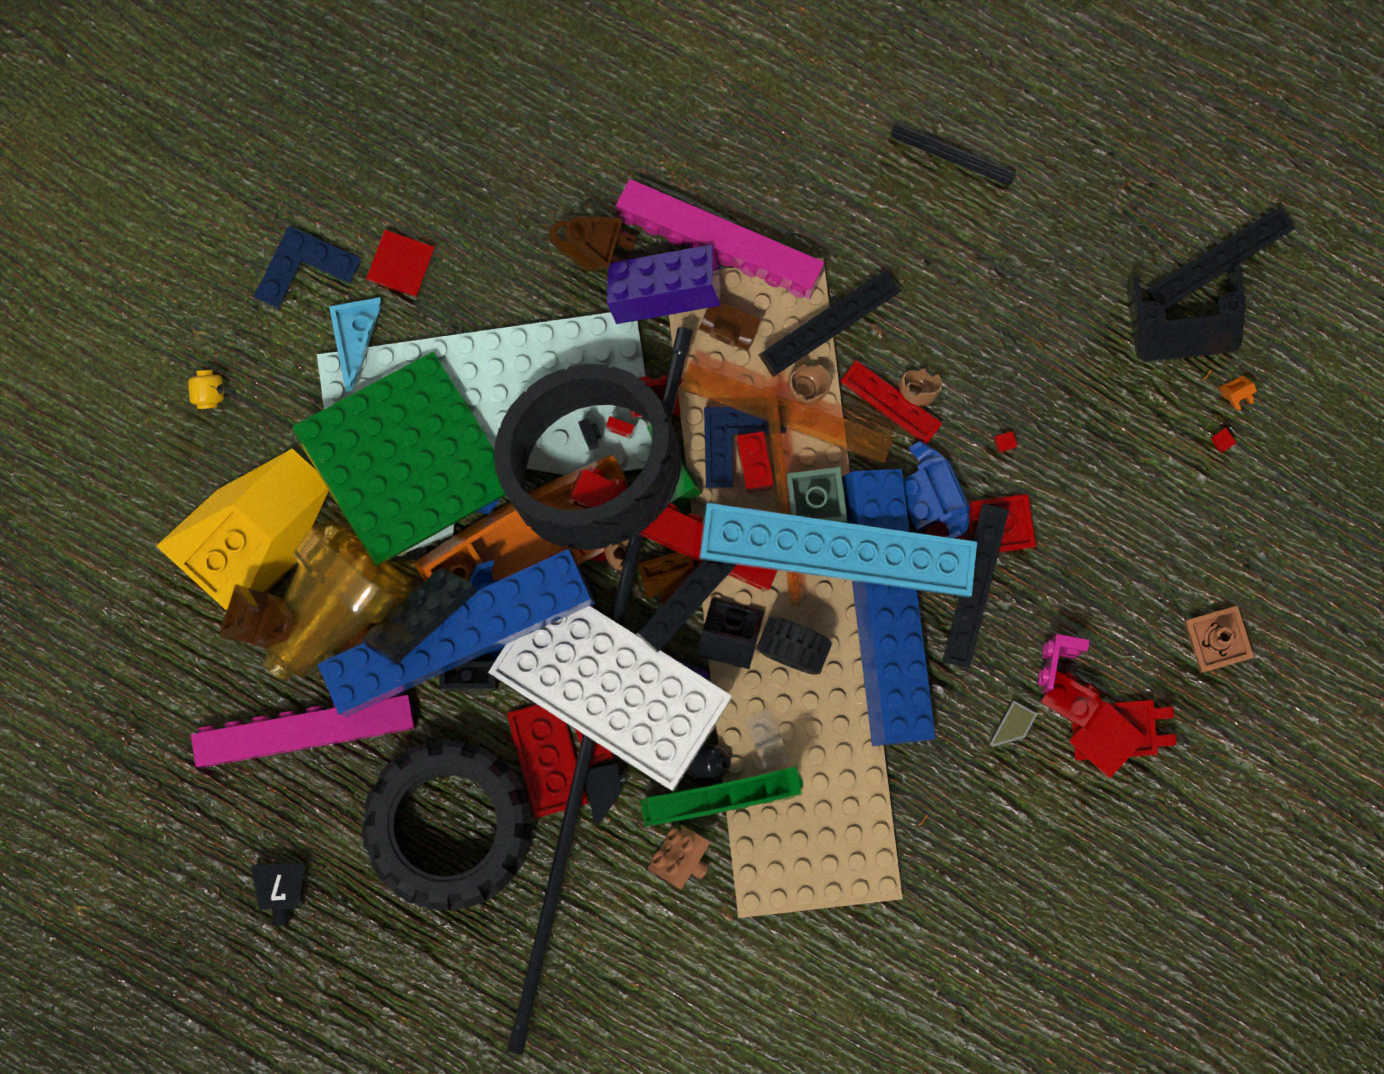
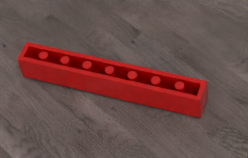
M589 467L588 470L582 469L579 472L567 501L583 509L600 506L616 498L629 485L618 479H614L612 482L603 477V472ZM671 503L668 504L666 509L653 523L651 522L646 529L639 533V535L698 562L703 560L699 559L703 519L691 513H688L687 516L677 512L678 507ZM737 564L728 576L761 591H768L778 570Z

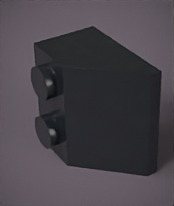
M711 598L696 656L723 662L735 667L750 669L764 611Z

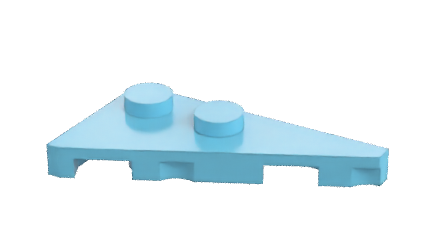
M380 297L329 306L346 392L353 391L381 309Z

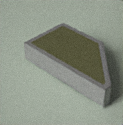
M1012 701L989 746L994 747L1025 738L1037 713L1016 701Z

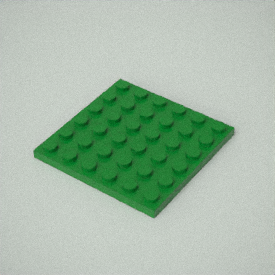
M434 352L292 426L293 433L375 567L506 496L495 470L494 448Z

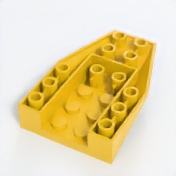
M290 449L216 490L156 546L227 611L235 584L268 594L297 563L329 490L318 472L295 450Z

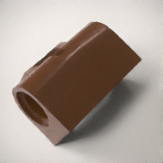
M720 301V306L707 308L699 330L731 347L736 346L748 352L761 326L762 319Z
M678 552L637 563L647 599L660 595L663 604L696 568L693 559Z

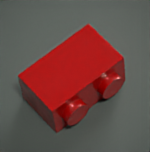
M764 432L736 436V445L746 494L773 489L774 484Z

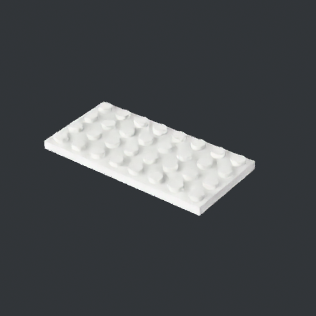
M591 606L506 644L488 672L672 791L677 787L733 698L727 692L662 651L656 653L640 637Z

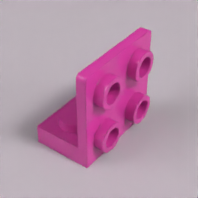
M1056 634L1048 642L1044 643L1042 658L1046 659L1045 667L1039 671L1037 685H1041V692L1047 693L1053 690L1058 657L1070 659L1079 657L1088 651L1089 640Z

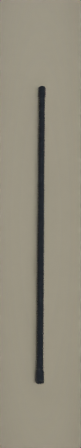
M683 327L677 328L672 349V360L661 402L670 421L685 359L688 355L693 330ZM639 534L628 541L610 618L623 626L644 537ZM583 734L515 1024L512 1027L507 1052L523 1055L531 1012L595 741Z

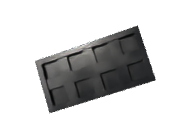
M441 567L432 573L430 578L420 587L412 591L410 596L400 605L392 609L381 622L372 627L361 640L366 647L397 665L477 593V590L472 583Z

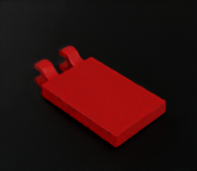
M1153 700L1108 703L1147 737L1130 757L1158 755L1157 747L1177 745L1176 734L1156 736L1155 720L1173 719V707L1154 708ZM1072 722V733L1074 736L1081 727ZM1074 747L1075 761L1088 760Z

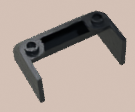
M1240 264L1234 265L1226 274L1228 293L1219 299V315L1166 321L1165 310L1161 304L1154 301L1142 302L1139 277L1133 276L1126 285L1137 357L1143 362L1151 363L1235 352L1243 342L1246 309Z

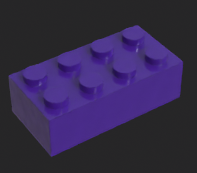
M712 244L610 263L608 268L607 304L615 323L621 324L720 306V264Z

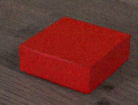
M609 416L606 424L607 431L628 439L633 438L635 425Z

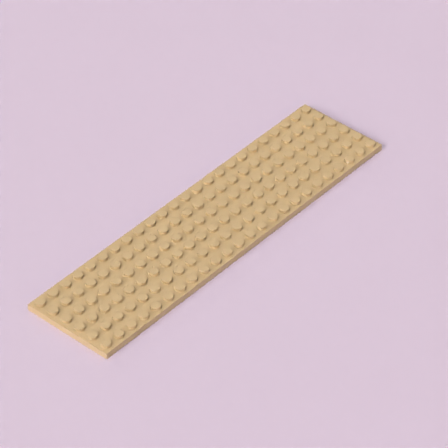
M816 258L824 262L823 258ZM735 267L720 269V301L762 319L757 335L747 352L736 346L731 347L709 337V334L699 330L707 308L669 315L672 348L678 327L693 330L689 352L686 356L681 379H685V385L678 389L686 466L703 492L690 501L691 513L701 517L703 523L705 506L707 503L789 515L785 486L786 473L840 467L841 476L850 473L833 338L774 377H772L758 356L761 352L829 308L825 267L811 299L805 297L797 298L789 290L780 286L778 288L772 287L756 276H746L740 269ZM802 364L807 366L820 364L830 373L832 383L827 395L813 405L799 403L790 396L787 382L790 373ZM785 406L786 434L764 435L774 484L773 489L746 494L736 445V436L740 435H732L733 489H706L704 407ZM778 570L770 590L761 591L727 575L702 603L704 623L711 598L764 611L750 669L709 660L711 683L733 696L716 723L718 745L723 746L730 758V768L723 776L722 782L736 781L796 766L803 779L802 795L784 801L726 812L738 918L902 899L884 746L872 747L852 581ZM769 617H780L823 634L832 642L831 649L820 674L811 675L790 668L762 655L756 649Z

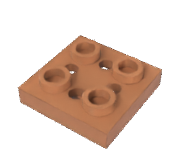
M1238 606L1184 621L1200 673L1254 658ZM1203 640H1205L1204 645H1208V642H1209V646H1208V647H1204V646L1202 645V641H1203ZM1223 649H1224V651H1222L1221 654H1222V655H1223V654H1226V655L1222 657V656H1220V654H1219V650H1223Z
M676 822L675 826L668 832L666 840L659 851L653 856L648 870L681 890L691 874L700 879L707 873L708 864L700 859L711 842Z

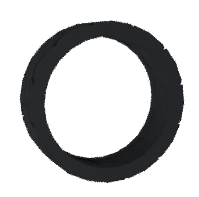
M583 364L570 366L567 370L563 368L545 375L529 386L526 392L523 391L511 404L498 429L494 444V464L502 489L526 525L532 527V531L544 540L561 547L567 545V548L592 550L606 548L610 544L613 546L633 538L646 529L651 522L653 523L666 509L676 490V485H678L682 468L680 443L660 399L649 386H645L646 383L631 372L617 367L608 368L609 365ZM594 405H613L627 408L641 415L652 425V446L649 458L637 479L616 498L600 506L588 509L562 510L548 507L534 500L528 494L526 488V468L529 456L541 435L561 417L575 410Z

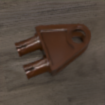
M579 216L568 221L556 222L549 230L551 243L587 272L608 269L610 263L628 260L613 255L615 245L631 251L636 244L631 242V240L636 241L637 236L620 229L622 219ZM561 227H565L566 233L564 235L567 239L566 242L560 240L557 236V230Z
M235 584L219 634L259 647L268 648L285 642L289 638L293 629L294 618L282 598Z

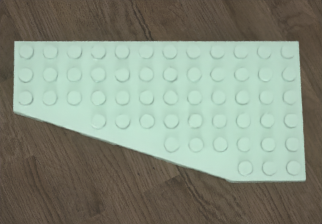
M611 312L367 347L353 391L348 392L345 390L338 352L317 354L325 409L434 352L493 448L498 429L511 404L523 391L526 392L529 386L545 375L563 368L567 370L570 366L600 364L609 365L608 368H620L633 373L637 377L645 376L638 322L616 324ZM594 405L575 410L561 417L541 435L529 456L526 470L566 475L611 454L614 455L623 472L643 470L652 444V439L647 429L651 424L645 418L631 419L629 409L613 405ZM609 416L635 425L633 438L628 439L607 431L606 424ZM586 418L589 419L591 425L597 424L602 437L598 439L599 447L589 451L578 424L579 421Z

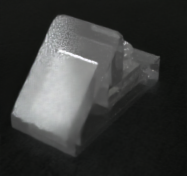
M769 709L743 719L764 770L790 760L782 736L778 732Z

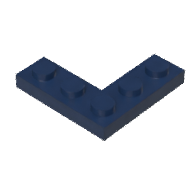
M288 226L254 298L279 310L302 263L351 284L362 260Z
M785 406L704 407L706 489H733L732 435H746L762 431L764 435L786 434Z

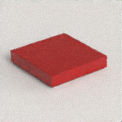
M384 230L366 280L417 298L435 252V247Z
M1105 701L1104 707L1089 729L1086 731L1080 728L1069 740V743L1110 779L1147 737Z

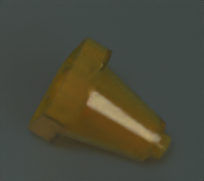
M336 522L314 525L292 552L299 566L283 598L284 603L294 618L291 635L285 642L263 648L267 655L263 658L262 664L272 675L282 681H288L292 675L305 677L317 668L319 663L331 657L372 623L381 622L392 609L410 596L411 592L414 591L413 586L388 562L375 567L357 536L346 527Z

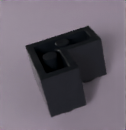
M468 661L440 674L439 690L442 692L496 691V677L488 673L494 661Z

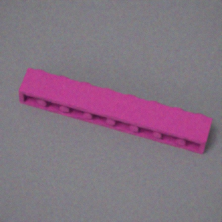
M629 179L616 204V215L619 219H622L623 223L638 225L647 233L666 237L669 242L677 246L684 245L689 248L712 244L719 264L738 268L744 275L749 277H759L772 287L778 288L780 286L787 289L797 298L805 297L811 299L824 273L825 262L631 179Z
M403 692L348 717L339 715L334 704L333 709L323 710L322 706L307 708L306 713L296 715L295 711L279 713L278 719L269 720L268 716L252 718V723L242 725L241 721L225 723V728L215 730L214 726L198 728V733L191 734L195 765L198 768L408 731L416 729L411 697L403 695Z

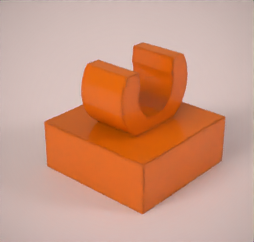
M1243 375L1219 387L1222 396L1229 400L1231 405L1238 411L1241 410L1240 400L1245 398L1249 404L1254 403L1252 394L1257 392L1256 387L1251 380Z

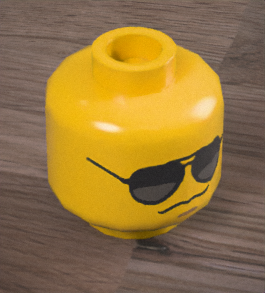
M213 370L196 371L197 376L191 377L188 380L190 402L197 405V409L217 408L218 403L224 400L222 377L213 375Z

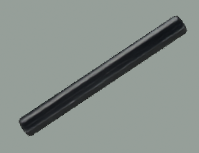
M896 123L891 131V137L1005 185L1010 186L1015 178L1016 172L902 124Z

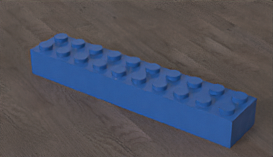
M902 469L853 471L841 476L847 523L909 532ZM852 581L872 747L924 742L935 739L917 590Z
M567 549L478 590L477 593L397 665L362 643L319 663L318 666L338 714L348 717L595 604V600L574 553Z

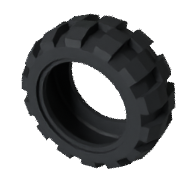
M444 740L443 742L429 744L426 742L408 749L407 753L396 760H392L378 774L380 777L373 789H369L364 804V826L361 829L363 845L367 849L371 860L370 865L380 880L384 881L394 891V894L411 904H417L428 909L450 911L470 908L471 906L488 901L503 891V888L516 877L526 860L525 857L532 840L533 822L530 811L531 805L524 786H522L514 772L499 757L482 747H477L463 741ZM441 776H461L476 782L490 797L497 818L496 836L489 853L477 866L456 876L441 877L421 869L408 856L400 837V817L410 795L423 783Z

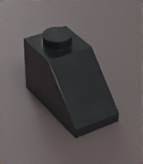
M617 764L592 768L588 771L586 782L594 825L601 824L621 795V786H626L624 769L618 770Z

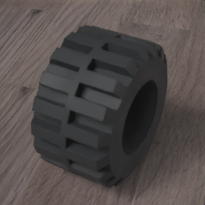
M769 617L756 649L762 655L778 663L807 674L818 675L825 664L832 642L823 634L780 617Z

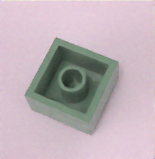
M840 467L786 473L785 486L789 515L847 523Z

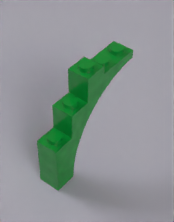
M796 766L736 781L640 800L645 827L792 799L795 796L802 795L803 779Z

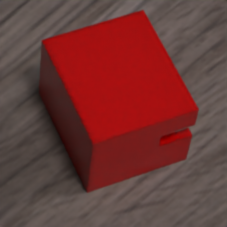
M1224 428L1211 438V441L1221 454L1237 443L1227 428Z
M1013 432L1001 434L993 438L998 454L1017 448Z

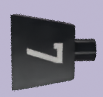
M307 863L251 865L259 910L272 909V926L289 925V909L302 908L308 869Z

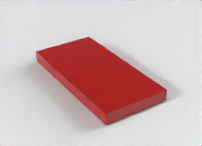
M1028 494L968 502L971 508L969 509L968 528L957 539L973 540L981 504L1009 510L999 553L1036 548ZM940 521L924 530V534L948 538L949 531L946 524Z
M538 704L508 712L507 717L535 819L565 811L576 766V757L566 722ZM585 790L580 806L588 804Z

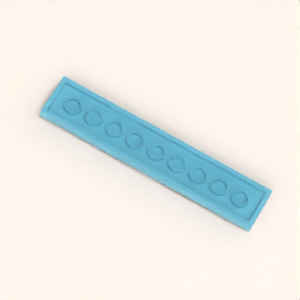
M707 503L705 506L699 559L971 597L977 542Z

